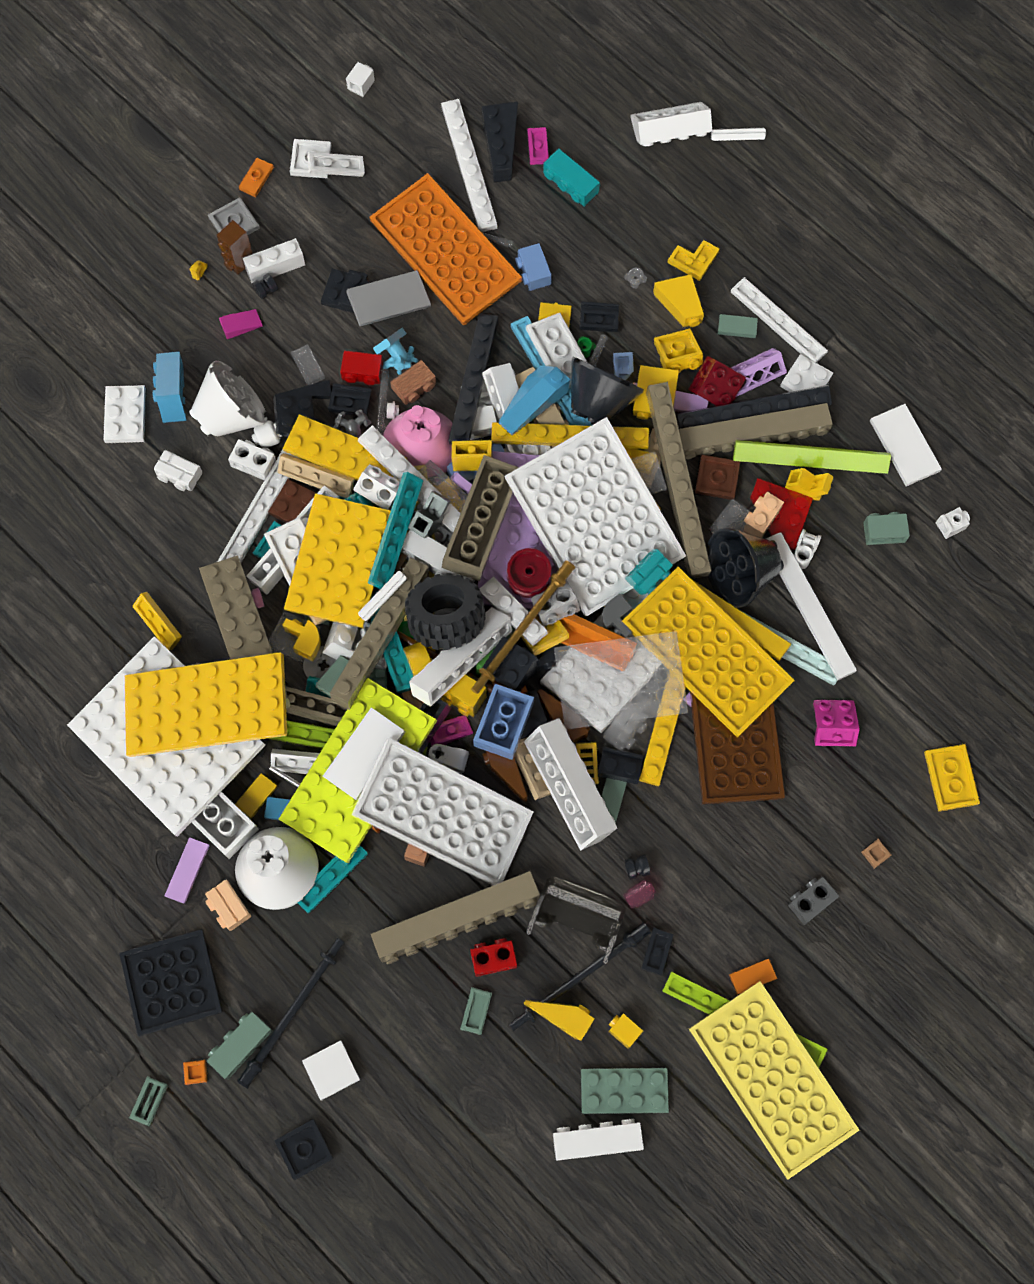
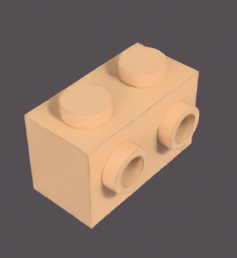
M769 492L764 497L760 496L754 504L757 508L753 513L749 512L744 519L746 525L743 531L762 538L780 512L784 502Z

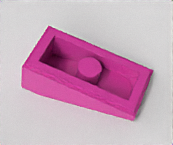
M256 309L219 318L227 339L263 327Z
M462 715L442 722L430 741L431 745H446L473 734L467 717Z

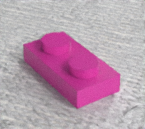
M546 127L528 128L530 165L544 164L549 158Z

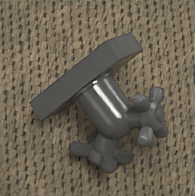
M361 409L355 412L359 417L350 420L344 419L346 412H341L338 414L333 428L340 429V426H343L347 434L359 438L361 436L360 425L364 423L367 427L371 424V421L368 420L367 415Z

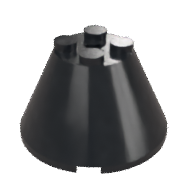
M574 356L572 357L571 413L587 419L588 416V421L594 424L606 417L610 422L644 391V389Z
M724 528L716 531L708 542L710 548L707 555L711 572L708 575L709 581L717 596L721 599L724 598L734 608L749 605L784 568V563L777 549V543L774 540L770 541L732 528Z

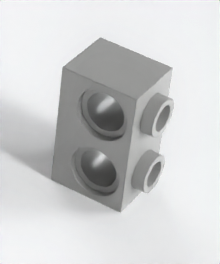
M568 581L564 587L556 589L537 614L543 627L580 611L577 598ZM543 593L531 598L533 606Z

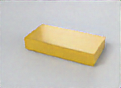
M261 773L235 805L252 819L267 801V797H270L278 786Z

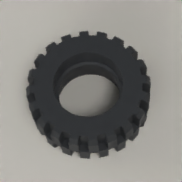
M446 573V575L436 574L432 578L427 577L422 583L418 582L414 589H411L405 600V612L409 631L417 642L428 648L431 646L435 650L440 648L450 650L452 647H462V644H468L472 641L473 637L476 638L485 624L486 616L482 593L473 581L467 577L464 579L462 575L457 574L453 576L452 573ZM445 608L458 609L455 612L446 615L433 614L434 612Z

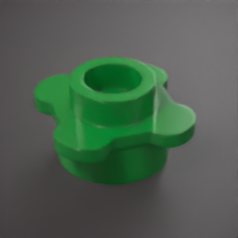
M580 337L577 342L585 358H588L590 352L596 347L595 343L586 337Z

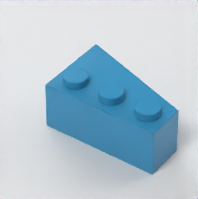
M180 352L156 354V362H153L154 373L156 374V376H153L154 388H156V390H153V400L158 403L163 423L186 421V414L183 408V404H185V397H183L184 371Z

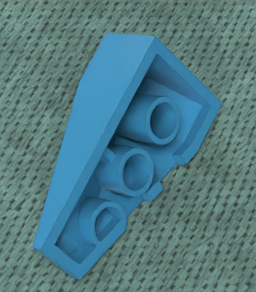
M540 366L527 376L500 418L499 424L511 435H514L568 393L570 378L557 367Z

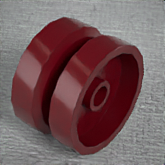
M525 548L511 556L507 564V581L511 590L523 598H532L545 592L551 582V564L543 552L537 549Z

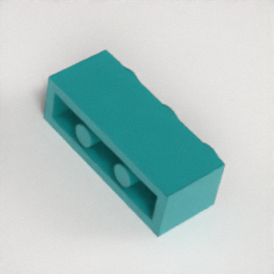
M560 149L544 162L543 173L545 177L553 180L562 191H566L571 195L576 203L585 206L599 193L600 182Z

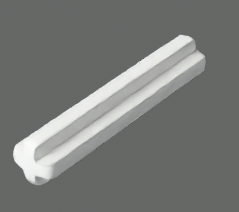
M765 128L713 129L711 132V139L713 141L765 139L766 137Z
M398 571L359 611V616L363 620L368 621L407 580V577L401 571Z

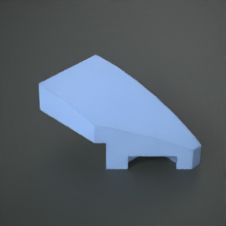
M633 352L613 353L615 376L626 380L634 372Z

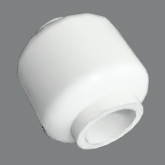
M270 420L261 426L254 427L255 434L252 435L255 445L260 444L262 448H269L280 443V437H282V435L276 433V422L273 423Z

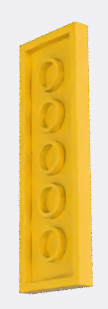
M300 414L283 446L284 452L354 478L356 481L359 480L362 472L369 464L378 467L382 472L393 477L358 442L357 437Z

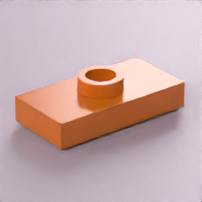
M256 158L239 185V190L256 197L274 169L273 165Z

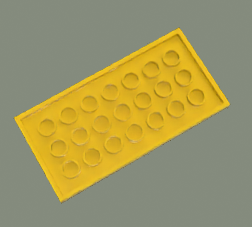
M679 567L622 620L631 630L632 634L737 738L794 681L779 664Z
M279 652L125 675L126 756L135 757L287 736L284 654Z

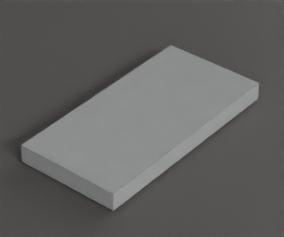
M418 270L350 288L346 291L359 326L425 309L431 305Z

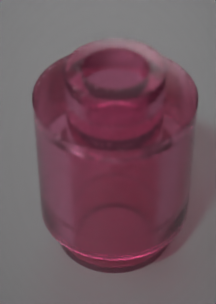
M643 880L629 888L623 896L630 908L633 909L635 907L639 908L654 899L653 894L656 891L650 881L646 883Z

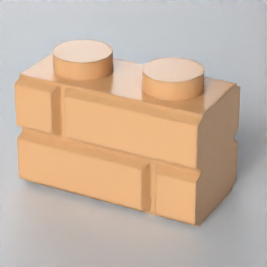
M224 880L205 894L208 898L205 901L211 911L216 910L219 915L216 919L223 929L227 927L231 931L252 917L227 880Z

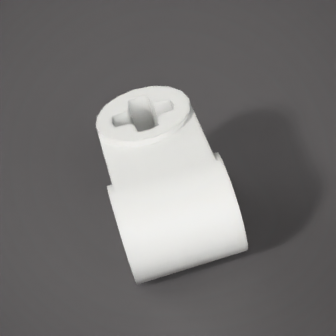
M805 529L800 534L794 552V557L801 569L808 567L821 539V535L815 536L807 533ZM798 555L805 556L807 560L800 559Z
M435 744L430 748L428 758L455 772L464 773L469 752L460 748ZM437 751L441 752L439 759L435 758Z

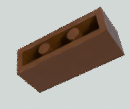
M232 220L217 234L218 246L222 251L221 256L224 258L225 267L239 275L245 269L243 258L253 253L247 232Z

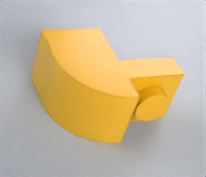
M805 468L791 470L785 488L812 497L813 500H820L821 495L828 494L833 476L829 473L813 475Z
M286 618L283 623L284 630L298 637L293 646L295 654L313 662L321 646V638L316 626L309 620L303 626L304 624L296 619L291 621Z
M421 643L403 648L413 677L431 662L425 646Z

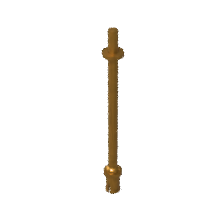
M565 560L556 574L553 573L551 575V584L487 669H479L482 675L471 688L474 693L478 694L488 680H495L493 676L495 670L556 589L564 587L566 584V579L575 569L572 563Z

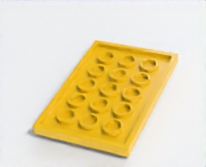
M315 493L284 610L364 629L365 620L358 613L372 599L375 586L368 584V579L391 511Z

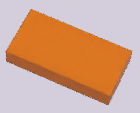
M769 959L729 975L737 995L743 993L759 981L762 984H766L777 979Z

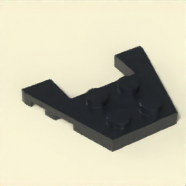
M330 380L275 394L273 401L276 433L288 437L299 414L314 420L312 399H330Z

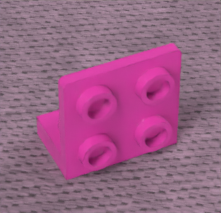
M814 700L813 705L817 723L814 739L815 746H856L859 724L854 701Z

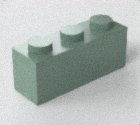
M253 1012L250 1014L246 1013L239 1020L238 1023L240 1025L235 1031L231 1029L224 1036L223 1039L225 1041L220 1047L215 1046L208 1054L210 1058L207 1062L224 1079L229 1080L273 1032Z

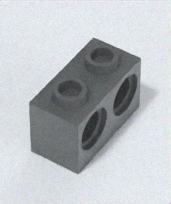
M824 877L819 880L814 878L806 885L808 889L805 892L801 893L799 890L790 898L792 902L788 905L789 908L804 925L839 897ZM816 888H821L824 890V898H820L816 895ZM800 901H806L808 903V911H804L800 908Z

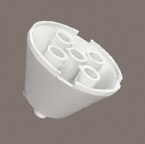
M214 361L210 364L192 409L189 411L191 416L199 421L202 425L200 428L206 435L212 434L214 436H222L265 424L267 417L264 418L263 414L266 410L257 394L241 376L236 377L230 372L232 368L221 361Z
M286 827L268 828L252 836L240 850L235 866L236 880L244 896L255 905L271 910L285 909L303 900V897L313 888L319 870L317 853L311 842L298 831Z

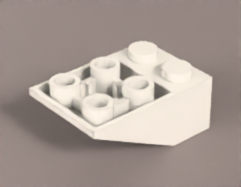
M333 622L323 653L336 660L340 656L350 660L371 624L365 622L363 629ZM383 655L375 667L377 669H386L387 667Z

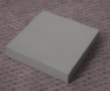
M240 197L208 214L218 233L232 220L240 225L247 232V235L260 229Z

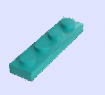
M359 846L349 863L335 856L317 874L313 888L303 897V900L297 903L309 914L368 853Z

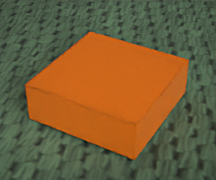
M206 1060L183 1063L185 1085L208 1082Z

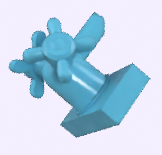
M403 328L373 348L377 355L383 350L389 352L392 357L383 363V369L386 371L390 367H394L399 375L403 369L410 368L412 362H418V359L414 358L412 354L414 347L410 346L407 353L399 341L400 338L406 335Z

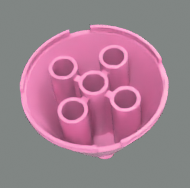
M416 405L412 409L397 415L387 425L383 436L404 457H407L413 466L426 465L428 478L435 476L437 478L447 472V466L452 462V445L449 444V436L453 423L443 414Z

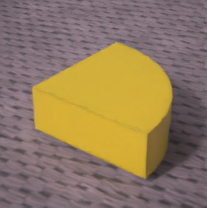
M200 260L196 261L190 267L192 277L199 281L208 265Z

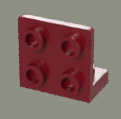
M707 356L688 390L716 406L730 404L736 397L746 377Z

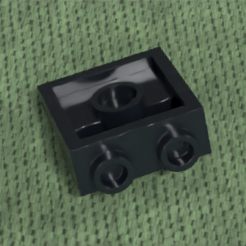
M332 268L321 299V305L354 313L346 291L347 289L370 283L368 274L350 269L349 272H344Z

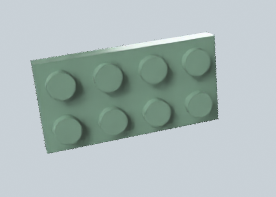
M667 1068L581 1069L582 1114L669 1113Z

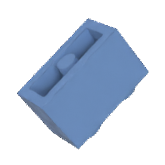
M540 244L518 249V257L515 258L518 269H522V280L524 285H528L529 291L551 285L552 275Z

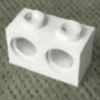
M239 439L228 459L231 467L262 480L266 479L276 462L275 455L270 449L265 447L261 449L256 447L251 441L245 440L244 442ZM242 453H249L246 457H240ZM260 460H266L265 464H258Z
M369 464L362 472L353 490L381 508L389 510L394 503L400 482L396 478L382 472L378 467Z

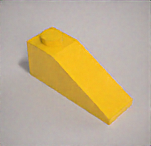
M525 1000L524 1002L526 1006L574 1039L580 1041L594 1021V1018L589 1015L591 1011L582 1005L576 1007L573 1005Z

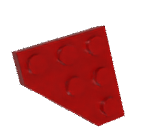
M757 478L750 499L755 504L760 496L764 497L769 492L784 502L768 531L771 536L781 532L791 552H794L813 498Z

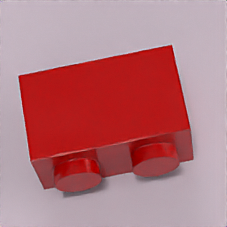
M344 351L340 371L342 380L349 383L364 382L367 385L380 384L383 368L382 355Z

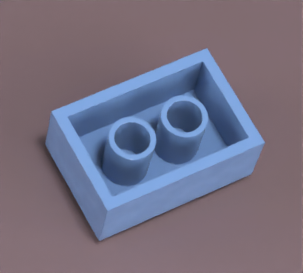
M495 684L474 737V746L513 760L533 707L534 697Z

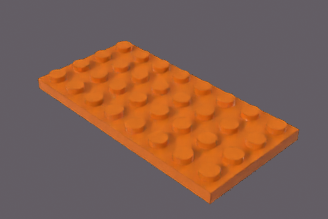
M428 173L369 217L370 221L414 271L418 270L422 280L463 326L522 281L519 273Z

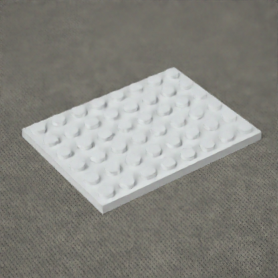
M607 417L504 476L557 569L559 570L565 560L575 566V569L565 582L568 581L585 616L605 606L619 593L623 595L633 589V586L625 580V577L651 550L658 549L672 564L686 556Z
M153 637L68 724V727L175 836H178L258 754L265 744L259 739L135 757L126 756L125 675L185 666L156 637Z

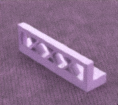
M772 348L731 367V369L747 379L744 387L740 388L736 397L787 373L780 351ZM778 362L780 370L774 373L769 372L772 364ZM756 371H764L761 379L753 380Z

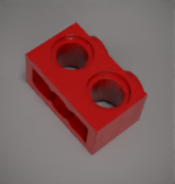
M507 938L494 941V945L487 946L486 943L474 945V949H470L475 977L517 968L512 941L507 942ZM501 949H506L510 956L506 960H501L497 956L498 952ZM479 954L488 955L489 961L486 964H479L477 962Z

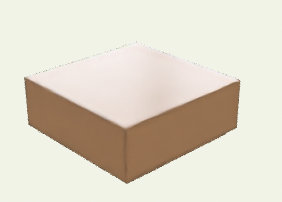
M879 839L861 852L874 869L891 856Z

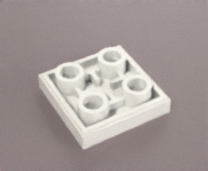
M342 1041L302 1060L320 1100L360 1080Z

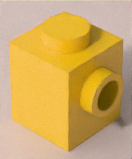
M625 1014L621 1017L616 1015L609 1023V1026L612 1028L608 1032L626 1048H630L643 1032Z

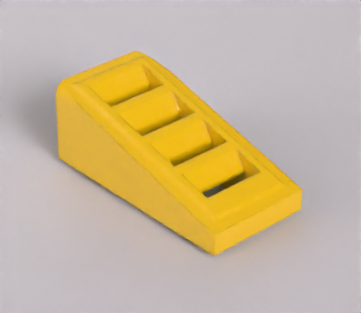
M596 742L576 743V749L580 758L593 757V761L583 762L586 766L593 765V769H587L589 774H594V778L591 779L594 780L595 784H599ZM580 749H592V753H580Z

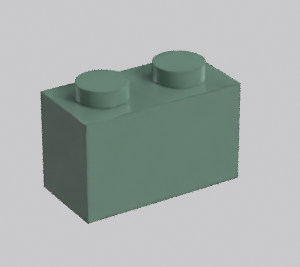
M892 512L888 515L873 513L867 516L863 523L866 545L905 543L910 536L907 514H900L899 512Z

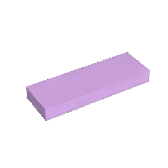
M189 837L165 897L183 904L186 903L209 849L208 844Z

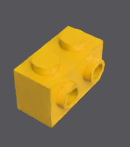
M492 440L452 441L451 458L453 471H478L484 455L493 458Z

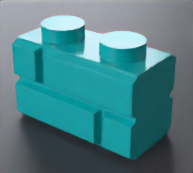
M653 549L625 577V580L640 595L646 593L649 595L657 587L656 583L660 579L663 581L670 575L669 569L673 565L658 549Z

